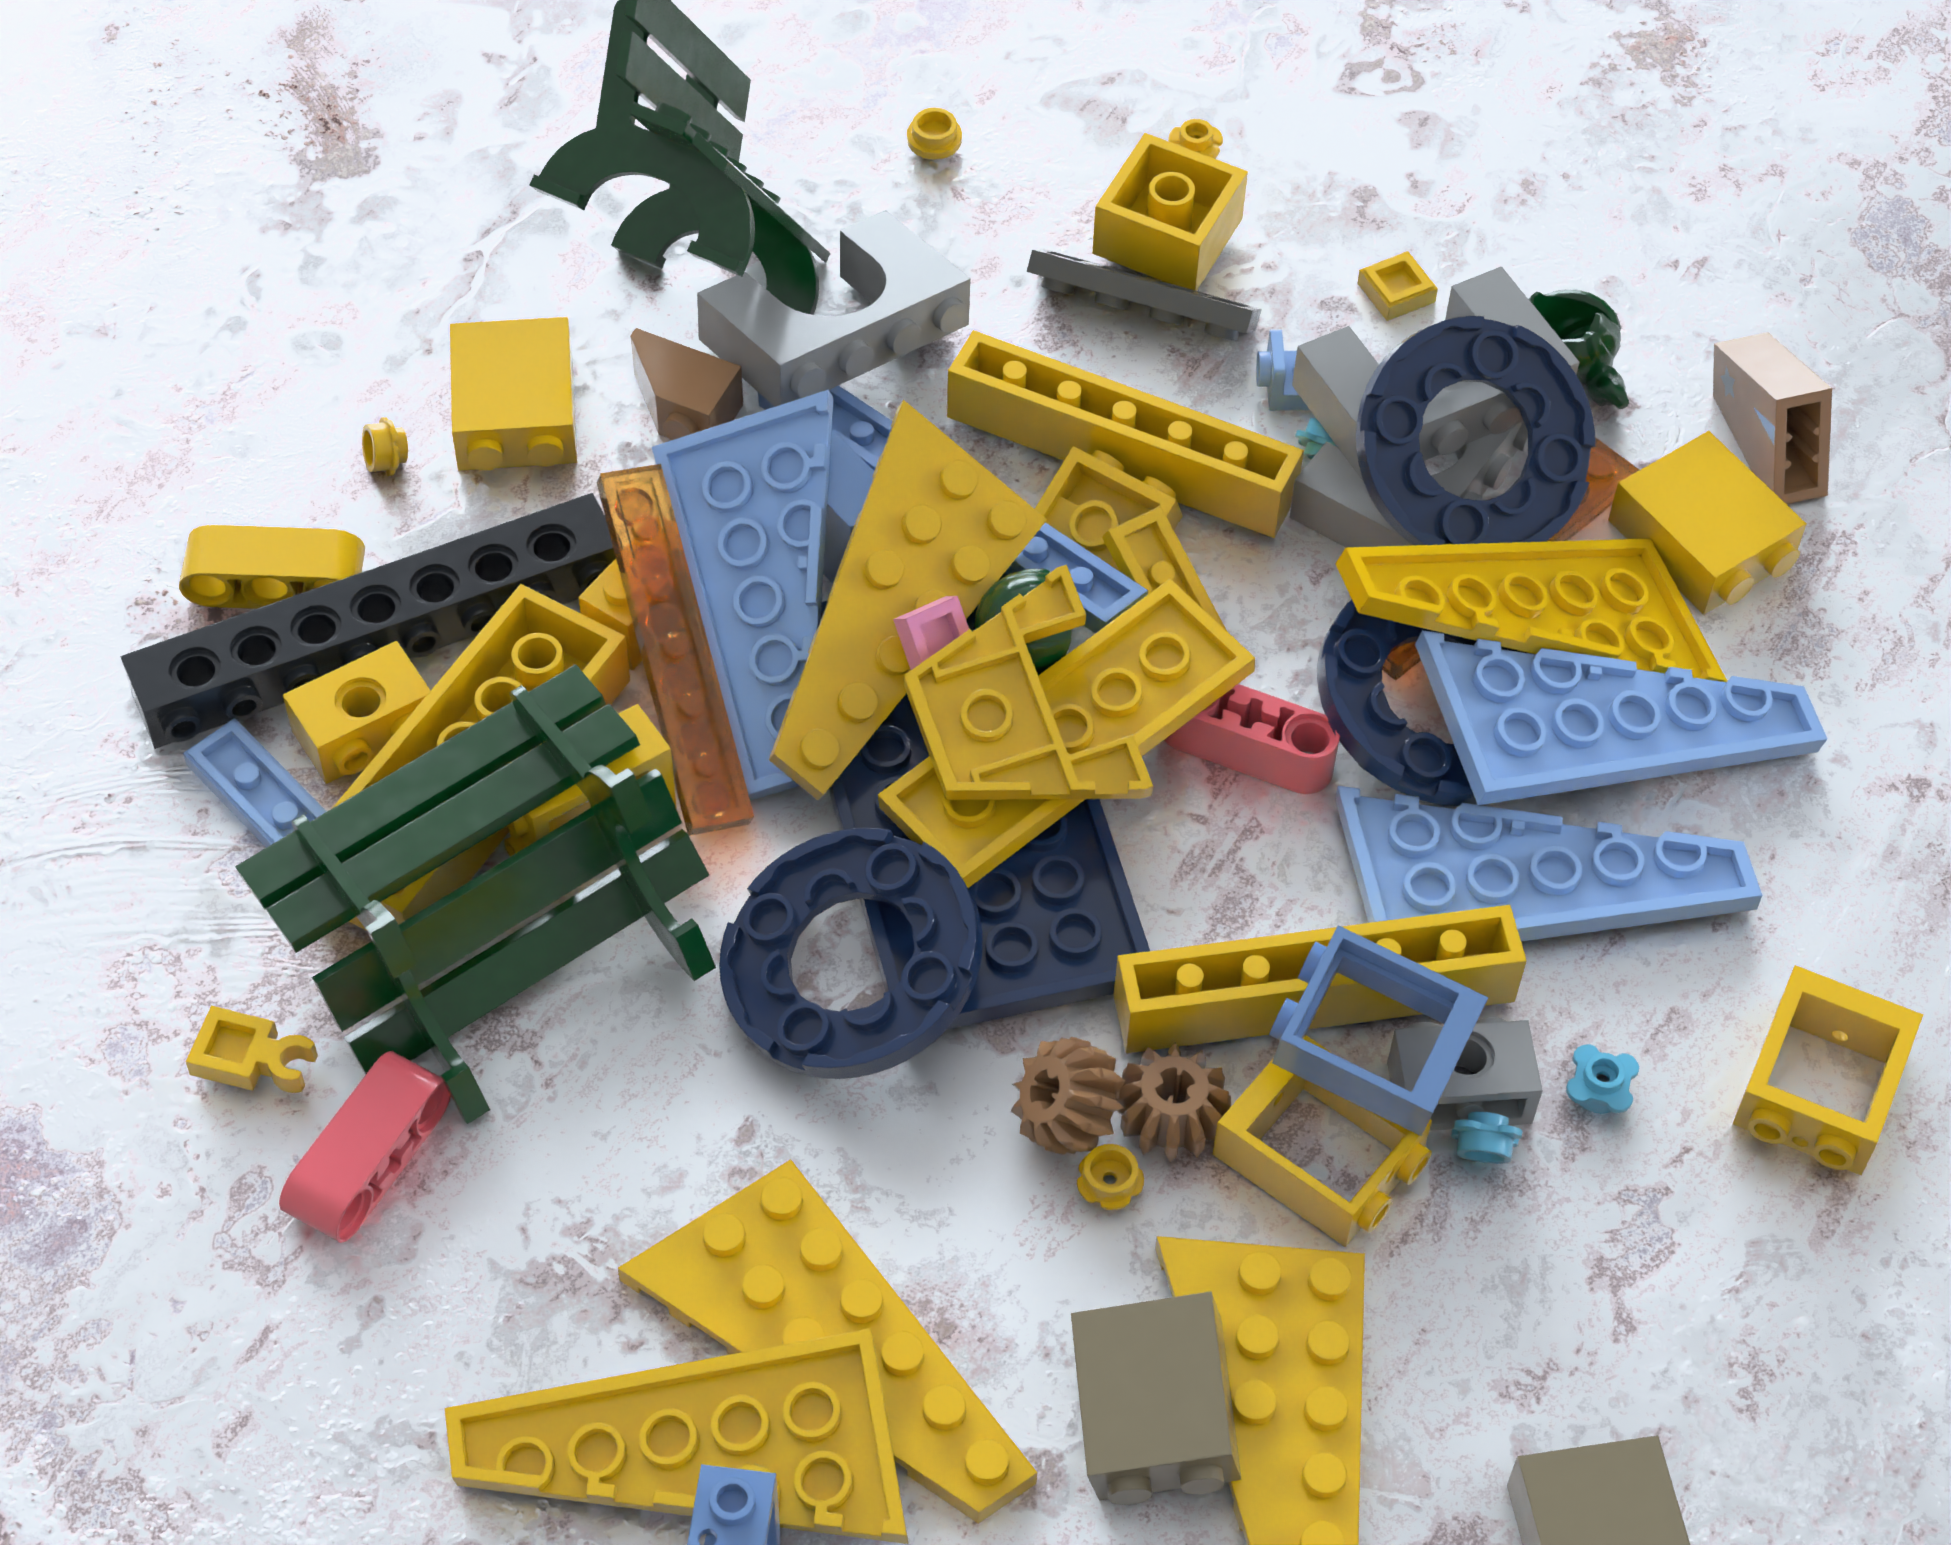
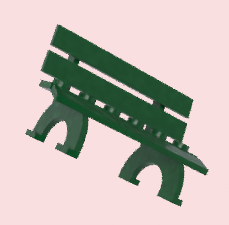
M618 0L613 9L596 128L575 136L561 146L548 160L540 175H533L529 186L537 192L585 211L596 189L614 178L640 175L664 181L670 184L669 189L648 197L627 215L611 243L613 248L662 269L666 261L663 255L674 242L683 237L698 234L697 240H691L687 252L693 257L743 277L753 252L764 268L766 290L783 304L796 311L811 315L815 313L819 297V275L812 252L825 263H827L831 253L778 205L781 197L763 188V181L746 173L747 167L739 162L743 134L717 110L719 103L735 119L745 123L751 79L671 0ZM648 37L687 73L685 79L647 45ZM639 96L655 110L638 104ZM635 120L640 122L646 129L636 126Z
M576 664L529 692L522 685L509 692L512 702L314 820L309 821L304 814L291 821L295 831L235 866L242 880L263 909L267 910L271 920L295 953L353 918L357 917L372 941L311 977L337 1027L342 1032L398 997H401L402 1001L344 1036L345 1041L365 1075L386 1052L393 1051L412 1061L431 1049L445 1071L440 1076L462 1119L467 1124L490 1111V1108L469 1066L448 1040L450 1036L643 916L670 955L693 981L716 968L699 925L692 918L680 925L664 904L708 877L709 873L689 835L683 829L639 856L637 855L636 851L677 827L682 821L664 778L656 768L636 780L634 773L628 768L616 775L605 767L640 746L636 734L610 704L606 705L602 694ZM576 784L587 797L591 808L399 925L392 914L380 903ZM615 864L618 868L419 990L418 985L603 871Z

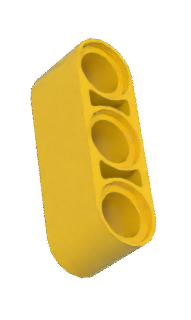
M202 525L194 528L189 533L179 580V591L187 600L200 606L257 609L361 573L366 547L363 541L355 534L338 529Z

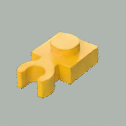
M211 1005L185 1062L191 1076L254 1091L260 1075L271 1077L279 1089L285 1092L299 1093L303 1092L305 1087L302 1072L288 1069L285 1066L295 1059L316 1062L318 1054L315 1043L308 1037L288 1035L276 1040L278 1032L275 1021Z

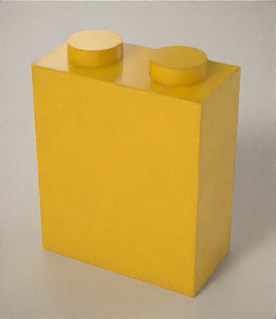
M568 316L450 324L451 421L458 471H488L496 468L526 466L549 467L557 464L577 463L573 354Z
M1710 431L1703 433L1618 482L1608 521L1626 539H1652L1678 590L1703 615L1725 602L1728 605L1737 603L1751 590L1753 585L1770 575L1777 578L1790 570L1800 556L1798 548L1807 524Z

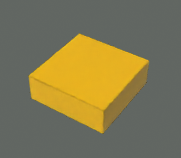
M1409 251L1359 270L1357 284L1386 321L1436 302L1438 288Z

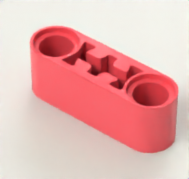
M1237 684L1164 739V741L1182 752L1293 792L1313 794L1326 788L1332 780L1340 735L1336 732L1335 736L1328 723L1327 716L1322 713Z
M393 1051L383 1054L374 1063L290 1173L280 1195V1209L340 1243L348 1241L359 1230L444 1115L451 1095L442 1078Z

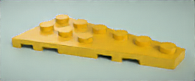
M904 399L896 410L883 453L878 459L872 476V483L862 510L856 519L829 593L828 603L820 625L815 631L808 650L809 655L798 685L793 691L769 757L770 762L816 800H819L827 792L906 694L904 675L911 671L893 619L945 596H958L967 619L979 605L982 596L1000 579L1047 521L1043 515Z
M1651 538L1345 547L1335 563L1358 613L1476 641L1477 639L1501 642V647L1531 654H1537L1541 648L1634 661L1638 670L1665 673L1669 667L1692 670L1693 678L1727 682L1724 673Z
M791 1159L618 1267V1275L621 1282L637 1293L643 1290L668 1307L669 1314L690 1328L694 1325L727 1347V1354L729 1355L871 1328L894 1461L907 1469V1476L978 1524L1037 1484V1471Z
M1157 1236L1155 1250L1161 1270L1165 1271L1172 1297L1212 1291L1221 1316L1242 1479L1228 1483L1234 1500L1233 1510L1240 1531L1244 1533L1247 1545H1358L1365 1253Z
M871 1328L444 1408L451 1474L457 1486L692 1516L701 1464L776 1473L780 1528L909 1544Z

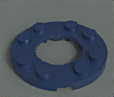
M1484 316L1456 317L1438 322L1414 333L1394 347L1376 368L1366 386L1361 399L1356 425V450L1362 479L1372 501L1384 519L1398 534L1413 545L1546 542L1557 534L1578 509L1589 485V482L1585 481L1589 468L1591 448L1595 447V428L1592 411L1584 388L1565 358L1545 339L1523 326H1511L1499 321L1484 319ZM1457 382H1483L1502 391L1519 409L1528 431V456L1520 477L1505 493L1489 500L1463 499L1445 491L1428 473L1422 458L1423 455L1420 452L1419 434L1422 430L1423 416L1427 405L1443 388Z
M1351 599L1340 611L1324 637L1317 663L1318 693L1322 708L1335 736L1336 732L1340 735V743L1363 770L1398 792L1419 797V800L1439 805L1460 806L1462 803L1477 805L1454 744L1445 743L1434 734L1427 732L1416 733L1406 727L1407 721L1405 718L1399 719L1390 709L1383 691L1385 686L1382 683V666L1388 655L1403 644L1416 642L1422 630L1436 633L1442 632L1358 613ZM1443 633L1444 641L1467 645H1474L1476 640ZM1501 647L1502 650H1509V651L1527 653V652L1518 651V650H1514V649H1510V648H1506V647Z
M853 828L827 833L799 844L782 854L769 864L748 886L747 890L751 895L741 908L734 924L727 923L723 935L719 962L720 982L725 1001L736 1023L752 1044L778 1065L803 1075L825 1079L857 1078L890 1069L914 1057L936 1041L949 1028L969 999L980 970L983 950V934L978 909L957 869L945 856L929 844L923 842L920 845L914 841L894 836L891 830L881 828ZM860 898L886 902L904 913L912 926L914 952L912 958L903 968L901 981L892 992L887 991L883 993L884 997L869 1007L850 1011L846 1008L841 1011L823 1009L820 1005L809 1002L800 995L793 983L791 958L798 937L814 917L837 903Z

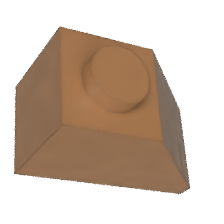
M638 328L634 329L630 335L634 376L659 435L674 440L735 419L743 407L741 366Z

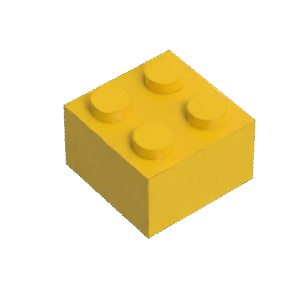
M1144 133L1095 206L1092 254L1161 281L1197 291L1243 219L1248 171Z

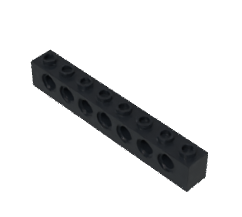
M590 493L124 654L120 658L132 696L153 747L156 749L173 742L187 741L199 733L224 725L234 718L237 721L246 720L258 712L284 703L283 694L395 641L399 643L408 658L411 659L413 657L427 656L436 649L470 637H476L520 584L562 605L577 600L591 583L621 554V546L594 494Z

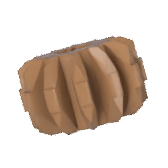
M1061 1037L1059 1041L1054 1040L1052 1042L1041 1041L1037 1050V1056L1023 1058L1025 1075L1022 1081L1012 1084L1020 1092L1019 1100L1010 1111L1022 1120L1020 1134L1028 1137L1030 1141L1037 1143V1145L1045 1147L1046 1151L1061 1155L1066 1153L1075 1154L1077 1151H1092L1098 1145L1099 1136L1114 1134L1110 1119L1113 1112L1125 1109L1116 1100V1093L1126 1081L1114 1072L1116 1058L1108 1055L1104 1050L1091 1046L1089 1041L1075 1037L1070 1039Z
M1176 1042L1169 1048L1166 1057H1161L1148 1047L1145 1053L1142 1054L1141 1065L1128 1063L1127 1067L1123 1070L1122 1078L1126 1081L1116 1093V1100L1125 1108L1117 1111V1113L1122 1114L1120 1128L1123 1131L1124 1137L1140 1136L1139 1148L1143 1155L1156 1146L1164 1147V1153L1171 1163L1177 1157L1178 1149L1184 1147L1198 1158L1200 1153L1204 1151L1205 1141H1215L1217 1123L1231 1107V1096L1229 1091L1224 1090L1225 1076L1222 1068L1205 1069L1206 1057L1203 1050H1200L1188 1059L1181 1057V1051Z

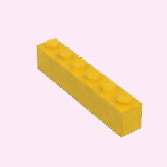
M975 330L971 332L948 369V418L1061 460L1066 459L1073 446L1090 455L1093 454L1094 450H1100L1117 459L1125 467L1124 473L1142 482L1146 476L1153 477L1169 486L1176 493L1175 499H1177L1178 503L1275 538L1291 508L1295 479L1301 473L1303 449Z
M1510 905L1341 926L1488 997L1485 1006L1512 1003L1516 1000L1527 960ZM1337 927L1118 955L1113 997L1125 1053L1143 1052L1148 1047L1152 1050L1170 1048L1175 1042L1178 1047L1269 1035L1286 998L1299 1003L1308 983L1298 979V976L1314 943L1318 942L1327 947ZM1337 972L1309 1029L1421 1015L1422 1013Z

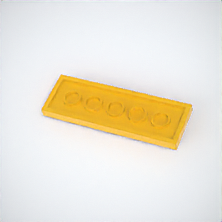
M1168 579L1038 677L1069 754L1133 734L1141 756H1143L1255 671V657L1176 583ZM930 756L878 794L879 808L911 841L920 845L925 842L945 856L957 869L968 888L1085 800H946Z

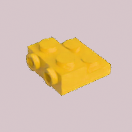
M1073 446L1036 505L1035 510L1047 519V524L1119 571L1102 536L1109 529L1158 506L1162 507L1173 530H1175L1183 517L1177 499H1175L1177 495L1169 486L1153 477L1146 476L1142 482L1124 473L1125 467L1117 459L1105 452L1094 450L1093 454L1090 455Z

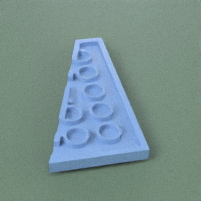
M829 389L652 447L745 796L751 801L800 786L770 762L769 757L793 691L798 685L809 655L808 650L815 631L821 622L833 396Z
M1423 630L1415 643L1477 805L1816 753L1827 741V736L1804 686L1731 676L1727 682L1693 678L1692 670L1669 667L1665 673L1638 670L1634 661L1541 648L1537 654L1502 650L1501 642L1477 639L1474 645L1444 641L1443 633Z
M1337 786L1335 802L1368 923L1510 905L1522 942L1757 910L1763 896L1745 844L1742 841L1665 831L1660 837L1623 833L1622 825L1598 822L1596 829L1562 824L1563 817L1468 803H1462L1456 809L1421 805L1419 804V797L1395 794L1394 801L1360 796L1359 788Z

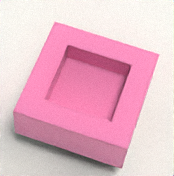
M945 596L893 619L911 670L969 630L958 596Z

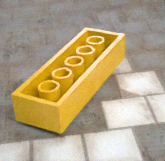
M520 584L332 808L512 702L509 692L522 685L529 692L575 664L602 694L606 705H611L630 682L626 636ZM507 827L502 828L380 903L392 914L399 925L468 883L506 837L509 830ZM357 917L349 921L366 930Z

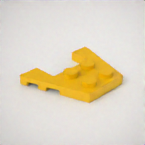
M1067 564L1057 567L1047 574L1045 581L1026 595L1022 596L1019 594L1001 607V612L973 632L970 629L904 675L906 693L946 800L1143 799L1152 796L1154 786L1133 734L1073 754L1067 752L1026 643L1085 625L1086 613Z

